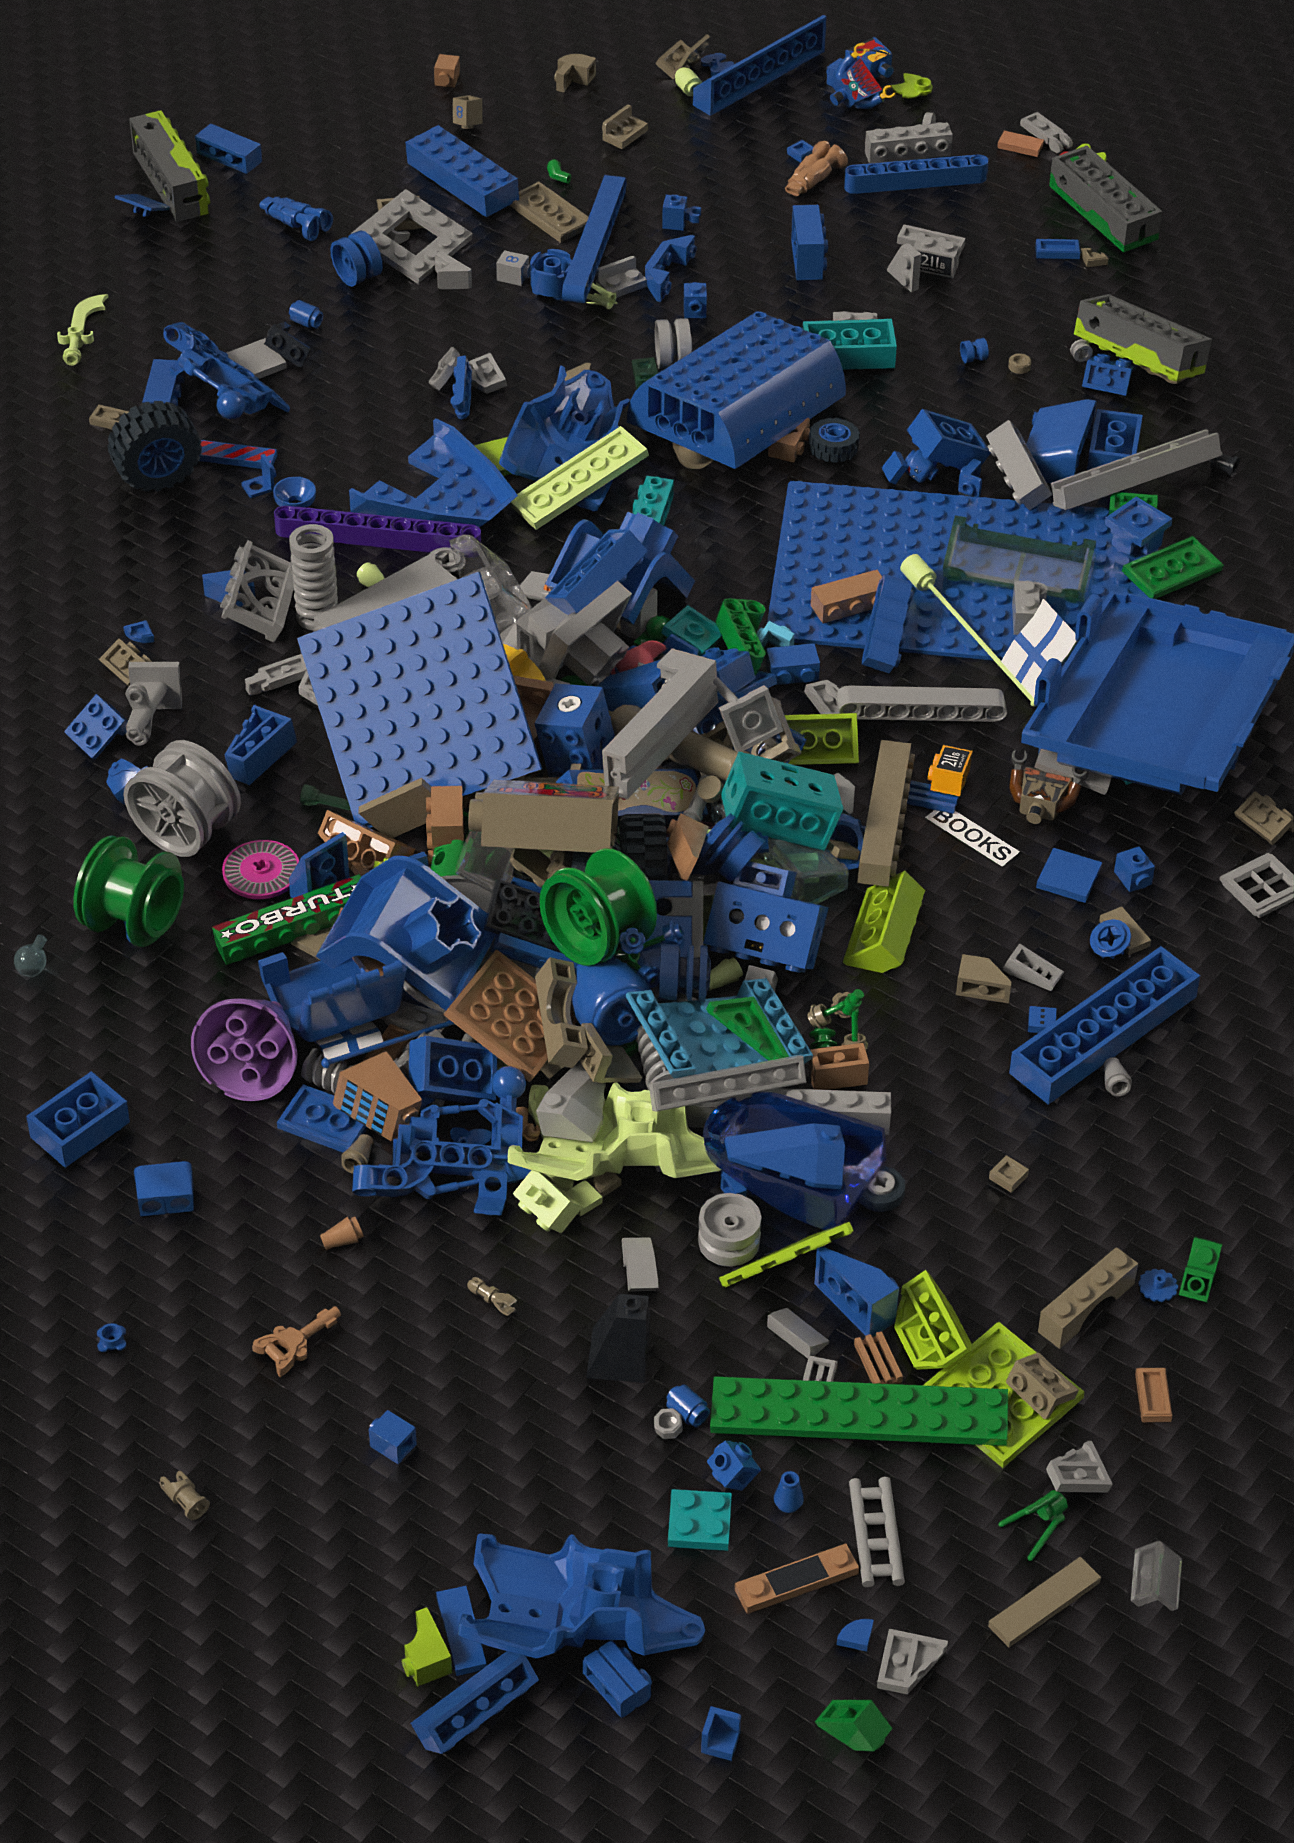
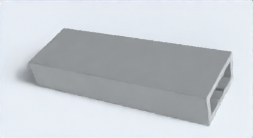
M427 555L314 617V632L455 581L457 578Z

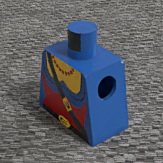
M873 37L857 46L856 50L860 54L867 49L864 55L857 57V60L859 58L862 59L874 78L881 75L889 78L893 74L894 68L891 66L892 53L877 38ZM854 47L845 50V57L850 52H854Z

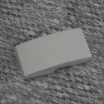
M622 1238L623 1263L627 1269L628 1292L657 1291L659 1288L657 1268L651 1238Z

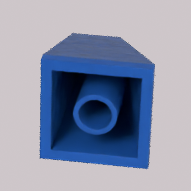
M660 660L607 676L596 687H603L608 710L614 711L621 705H635L643 708L665 683L666 679L661 678V669L657 668V663Z

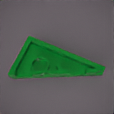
M754 996L709 1002L706 1008L707 1012L768 1061L789 1057Z

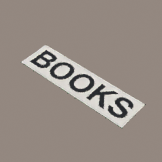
M934 810L925 817L1000 866H1004L1020 852L956 811L953 814Z

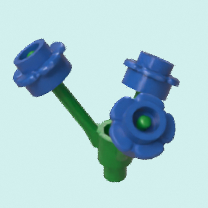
M672 920L662 927L663 935L646 942L643 933L638 932L636 928L626 929V932L620 934V948L613 955L633 967L646 980L651 989L660 982V969L657 966L653 967L651 964H645L641 967L637 961L643 949L666 940L667 944H682V939L685 938L684 930L680 923L675 924Z

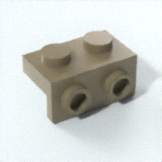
M626 105L603 122V141L623 149L648 131V123L633 117L632 106Z

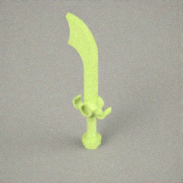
M108 294L92 296L77 304L74 309L71 327L68 328V335L62 336L60 332L57 333L60 344L70 343L69 348L65 349L63 353V360L68 365L78 364L81 360V352L78 348L82 347L83 344H90L94 341L93 331L89 335H83L86 318L93 312L105 310L103 303L108 298Z

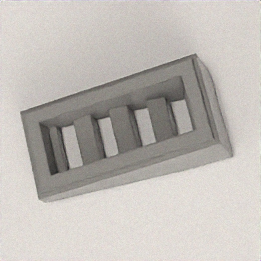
M1021 944L1017 946L1003 968V971L1012 976L1052 991L1064 971ZM1047 974L1052 975L1050 980L1045 978Z

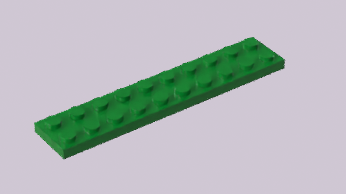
M714 1377L710 1433L1007 1446L1008 1389Z

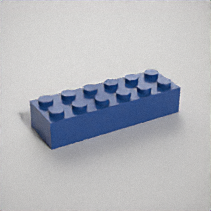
M439 125L405 142L409 165L485 217L507 207L513 201L519 200L518 178Z

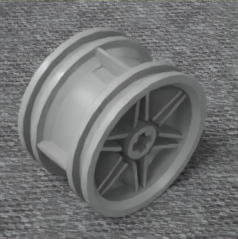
M176 740L169 743L155 757L153 767H146L140 770L135 777L127 782L123 793L128 813L141 832L161 849L180 857H189L196 854L210 840L212 829L224 827L236 816L241 806L237 784L226 767L205 748L185 740Z

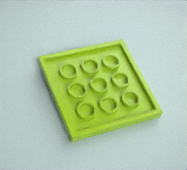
M997 1322L972 1344L968 1353L946 1368H943L923 1386L1008 1389L1007 1446L976 1445L999 1466L1004 1468L1084 1398V1391L1068 1379L1079 1390L1075 1399L1055 1406L1050 1418L1043 1419L1006 1383L1016 1360L1037 1352L1004 1325Z

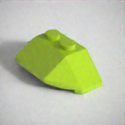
M927 1270L902 1286V1298L898 1306L894 1328L913 1366L917 1370L946 1368L970 1351L972 1344L952 1305Z

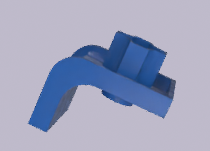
M627 512L619 530L630 529L648 550L643 556L642 563L632 568L627 573L626 580L621 583L632 595L620 619L634 624L654 585L687 598L695 580L670 554L678 535L672 529L661 525L653 518L638 512L637 514ZM581 520L570 532L545 583L551 590L604 536L591 521Z
M393 856L361 876L316 957L332 969L354 956L370 957L385 965L400 960L402 965L404 964L407 968L405 980L446 1011L474 977L496 934L483 930L487 913L428 866L411 857Z

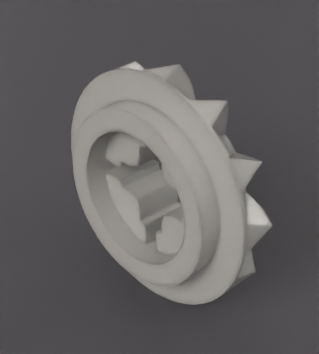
M443 547L435 549L429 554L432 559L451 574L453 572L459 573L460 569L464 568V555L457 549Z

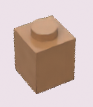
M439 54L434 67L435 85L455 88L460 75L459 56Z

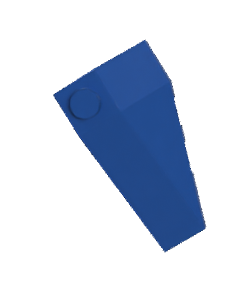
M806 1124L725 1137L726 1151L731 1162L760 1171L768 1168L781 1172L780 1177L789 1179L790 1176L806 1180L805 1185L830 1189H841L845 1144L840 1126Z

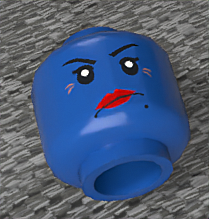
M920 449L917 451L912 450L905 459L908 466L905 471L906 474L919 483H924L927 480L932 481L939 472V469L936 468L938 462H929L924 459Z

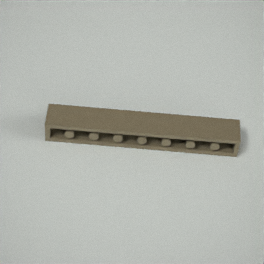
M881 740L859 862L858 883L889 887L890 876H896L902 830L904 828L907 800L909 798L915 754H910L911 743Z

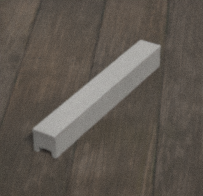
M1205 429L1052 482L1053 506L1067 510L1221 456L1219 434L1213 433L1209 435L1208 430Z

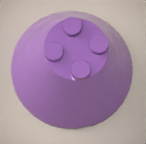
M256 999L224 1000L209 1007L194 1026L191 1037V1050L194 1062L204 1079L210 1085L213 1083L225 1091V1095L243 1101L264 1100L279 1093L291 1080L297 1064V1048L289 1019L280 1003Z

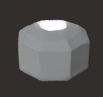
M673 1408L661 1409L654 1417L656 1433L663 1439L676 1438L683 1431L681 1414Z

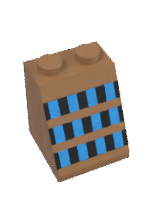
M387 1051L341 1071L333 1100V1105L337 1109L390 1141L398 1139L399 1124L409 1125L411 1116L418 1117L422 1103L421 1097Z

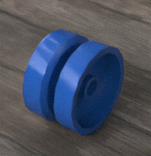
M357 231L349 235L348 238L343 237L331 244L330 251L334 268L341 280L348 286L353 287L362 283L365 279L369 280L381 274L383 267L380 251L375 241L366 231Z

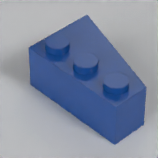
M253 705L251 709L252 714L250 718L243 722V730L240 735L236 734L224 754L228 770L233 779L248 785L253 783L297 743L291 718Z

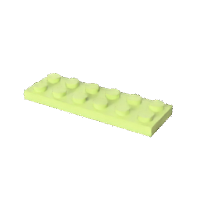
M620 426L518 493V496L510 502V506L537 530L649 456L648 450Z

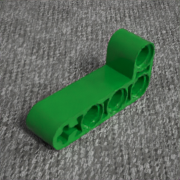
M725 599L716 619L717 627L728 650L736 648L738 651H749L754 674L757 675L765 656V650L756 631L765 613V607L760 602L754 600Z

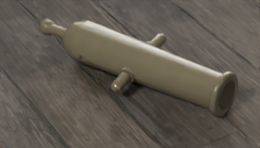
M621 705L614 711H609L614 735L616 736L642 708L635 705ZM691 731L664 761L671 760L726 781L738 753L734 749Z

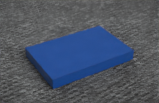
M304 1084L277 1121V1128L340 1152L346 1151L360 1135L365 1134L368 1130V1127L333 1105L334 1095Z

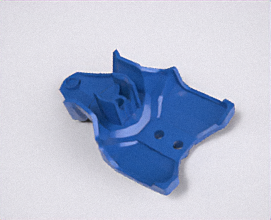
M561 365L553 390L530 402L523 403L504 445L499 464L513 475L537 481L619 428L618 422L621 412L630 403L631 399L627 398L620 401L619 405L614 407L611 382L602 374L585 369L575 377L565 381L567 374L565 367ZM613 480L576 503V505L581 508L597 511Z
M477 1535L474 1566L487 1589L492 1603L489 1617L486 1619H473L469 1614H462L458 1630L460 1637L532 1658L553 1654L566 1645L582 1648L585 1639L625 1640L630 1650L645 1656L695 1646L704 1637L705 1627L701 1617L671 1604L654 1593L652 1589L650 1550L634 1553L608 1548L604 1550L590 1548L580 1543L574 1535H569L559 1552L544 1554L500 1544L494 1535Z

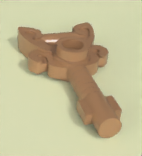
M335 1306L330 1310L325 1308L317 1314V1319L300 1330L292 1327L285 1329L283 1326H277L274 1328L273 1334L254 1340L252 1349L258 1354L267 1353L276 1362L277 1374L279 1377H282L291 1369L295 1360L303 1361L307 1358L306 1339L325 1326L330 1328L337 1323V1318L341 1316V1313ZM276 1345L286 1348L287 1354L284 1355Z

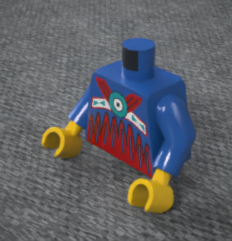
M858 43L854 47V52H850L837 67L834 75L836 82L832 85L836 92L830 95L832 103L836 106L843 102L849 109L852 107L856 109H872L884 102L885 98L892 99L896 95V93L890 96L886 94V91L892 88L891 85L885 86L883 93H880L882 88L862 59L859 58L857 60V57L864 55L867 50L865 49L861 54L857 52V46L861 43Z

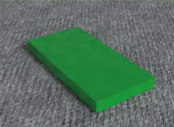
M1192 536L1123 565L1122 572L1149 598L1157 599L1222 571L1224 565Z

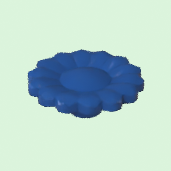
M1162 1269L1145 1271V1274L1140 1276L1138 1283L1140 1292L1144 1294L1145 1298H1150L1153 1302L1171 1300L1173 1296H1176V1291L1178 1290L1177 1280L1172 1277L1171 1273H1166Z

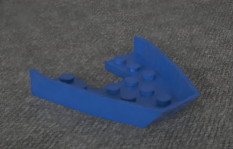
M437 418L433 420L434 435L408 456L409 464L439 478L422 494L414 498L380 480L364 494L353 488L349 490L350 511L354 513L471 524L478 527L492 519L518 495L497 467L455 427Z

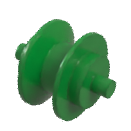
M825 1027V1029H814V1031L809 1033V1037L815 1039V1042L810 1044V1048L818 1049L837 1046V1043L831 1040L836 1035V1032L828 1027Z

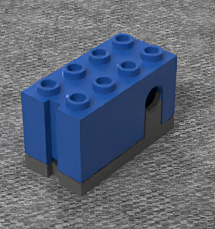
M648 880L654 893L657 913L663 911L668 914L664 916L657 914L654 932L645 942L663 935L662 927L672 920L675 924L680 923L685 934L682 944L679 945L681 957H687L689 945H694V957H700V946L703 945V881H693L691 883V881ZM666 940L643 949L640 952V958L637 963L641 967L645 964H651L653 967L657 966L660 969L661 944H667ZM685 989L679 990V992L686 995ZM692 990L693 998H698V990Z

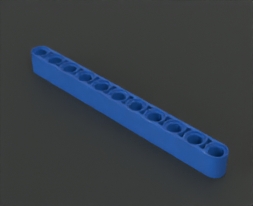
M604 176L562 289V301L585 304L625 196L626 177Z

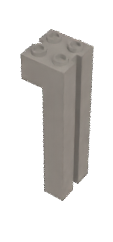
M671 649L657 663V668L661 669V678L666 679L662 688L602 750L605 786H619V797L629 799L718 703L717 686L713 683L717 678L716 660Z

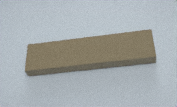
M1079 1557L989 1621L988 1627L1008 1647H1011L1100 1583L1101 1577Z

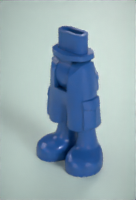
M267 197L259 205L261 209L265 210L267 215H271L290 227L299 228L302 225V234L309 241H314L317 238L319 229L326 232L333 223V215L330 211L323 208H311L309 204L296 202L287 197Z

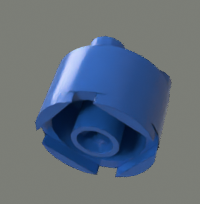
M548 249L547 253L541 254L540 251L533 255L530 261L531 287L534 294L553 297L557 300L562 299L563 284L572 262L569 253L559 249Z

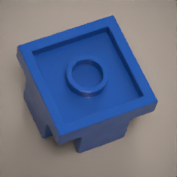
M1136 496L1105 518V525L1111 529L1110 533L1113 534L1112 545L1130 555L1133 553L1135 543L1139 547L1144 546L1143 553L1149 555L1162 545L1163 533L1172 525V518Z

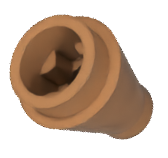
M354 1216L350 1219L346 1217L325 1233L320 1234L325 1249L329 1250L335 1247L359 1243L358 1239L363 1238L364 1235Z

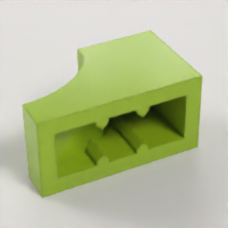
M427 1607L416 1611L418 1631L414 1639L404 1645L405 1658L402 1659L406 1675L408 1677L413 1676L417 1687L452 1673L451 1655Z

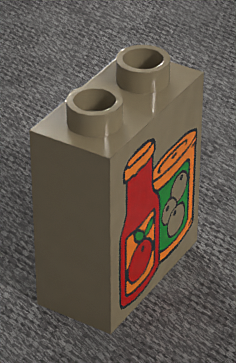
M493 780L483 793L476 792L475 799L470 800L469 831L482 832L481 846L594 853L603 848L612 849L617 839L619 786Z

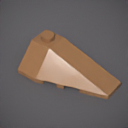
M327 810L318 832L324 842H327L341 832L346 834L349 869L355 875L360 874V876L373 869L375 860L383 861L384 858H391L393 856L409 857L415 851L414 848L329 810Z
M680 813L677 821L672 819L666 833L670 835L667 845L679 877L687 881L698 860L709 826Z

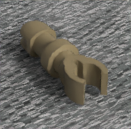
M473 1277L472 1280L468 1281L467 1286L471 1292L476 1295L480 1294L489 1304L494 1303L497 1309L504 1315H510L516 1310L515 1307H511L517 1301L512 1295L499 1293L498 1288L487 1286L485 1281L478 1277Z

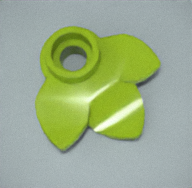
M904 73L905 83L892 85V89L896 93L902 94L904 98L926 96L933 90L930 79Z

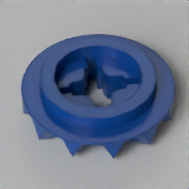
M1115 919L1106 920L1098 924L1092 931L1090 945L1094 953L1100 955L1103 959L1105 957L1114 959V956L1118 954L1124 955V950L1127 947H1131L1130 940L1132 934L1124 922ZM1111 932L1115 937L1112 946L1107 942L1110 939Z

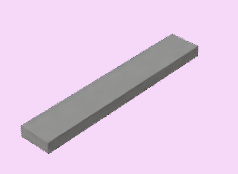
M796 1055L649 1083L652 1111L658 1112L806 1083L804 1058L802 1055Z

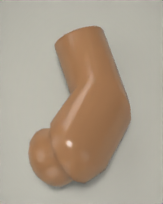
M517 1107L516 1113L523 1116L522 1138L527 1142L536 1141L541 1133L540 1127L538 1125L534 1127L533 1123H528L529 1112L527 1108Z

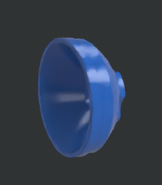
M288 477L275 485L273 495L275 502L279 506L307 508L315 500L316 488L314 483L306 478ZM294 500L301 501L300 503H290Z

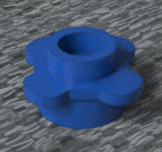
M114 1323L104 1325L97 1331V1336L100 1338V1342L97 1345L98 1350L101 1352L115 1349L123 1350L126 1347V1341L124 1340L126 1329Z

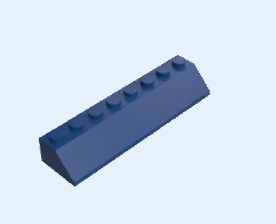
M822 15L694 87L693 106L711 116L825 52L826 16Z

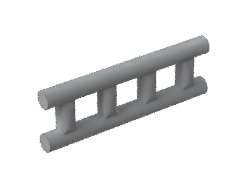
M880 1478L879 1487L862 1488L860 1479H851L849 1487L862 1585L864 1587H872L874 1585V1577L892 1576L894 1585H903L905 1579L890 1478ZM881 1499L883 1512L865 1513L863 1500ZM885 1524L886 1538L868 1539L867 1525ZM888 1550L890 1564L872 1565L870 1551Z

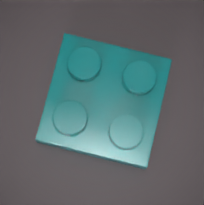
M688 605L665 624L661 632L667 637L674 634L699 649L698 656H703L706 650L714 648L723 639L715 622Z
M672 1489L668 1547L728 1551L732 1493Z

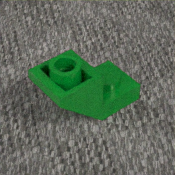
M1194 1237L1179 1295L1204 1302L1208 1301L1222 1243Z

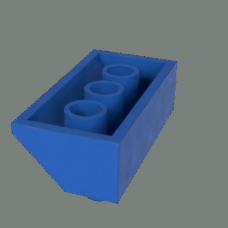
M630 529L608 530L553 588L545 599L567 615L573 612L577 614L615 582H624L628 576L627 573L642 563L643 556L648 550Z

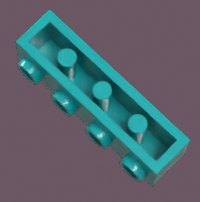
M646 476L644 484H640L638 489L639 499L634 500L633 514L638 512L653 518L664 526L673 501L674 480Z

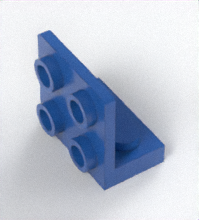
M1097 354L1087 360L1082 387L1127 395L1131 374L1137 369V365H1133L1132 360L1119 358V360L1114 361L1110 360L1111 356L1105 354Z
M96 694L67 727L65 733L92 759H96L117 734L123 737L127 733L126 725L128 720L111 704Z

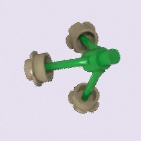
M860 989L854 990L853 993H837L832 999L833 1004H831L829 1009L823 1004L811 1006L808 1013L809 1022L813 1027H818L819 1029H825L826 1025L831 1023L830 1014H838L841 1018L851 1016L852 1033L844 1037L842 1045L864 1043L865 1050H867L868 1043L866 1042V1037L858 1033V1008L862 1004L861 999L864 997V993Z

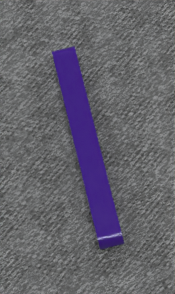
M280 506L274 511L276 534L285 538H290L291 533L301 526L317 524L328 528L332 532L334 543L432 552L438 548L449 547L459 550L464 556H476L481 552V530L478 526L471 524L295 506ZM308 532V533H305V534H309V533L319 534V533H316V532Z

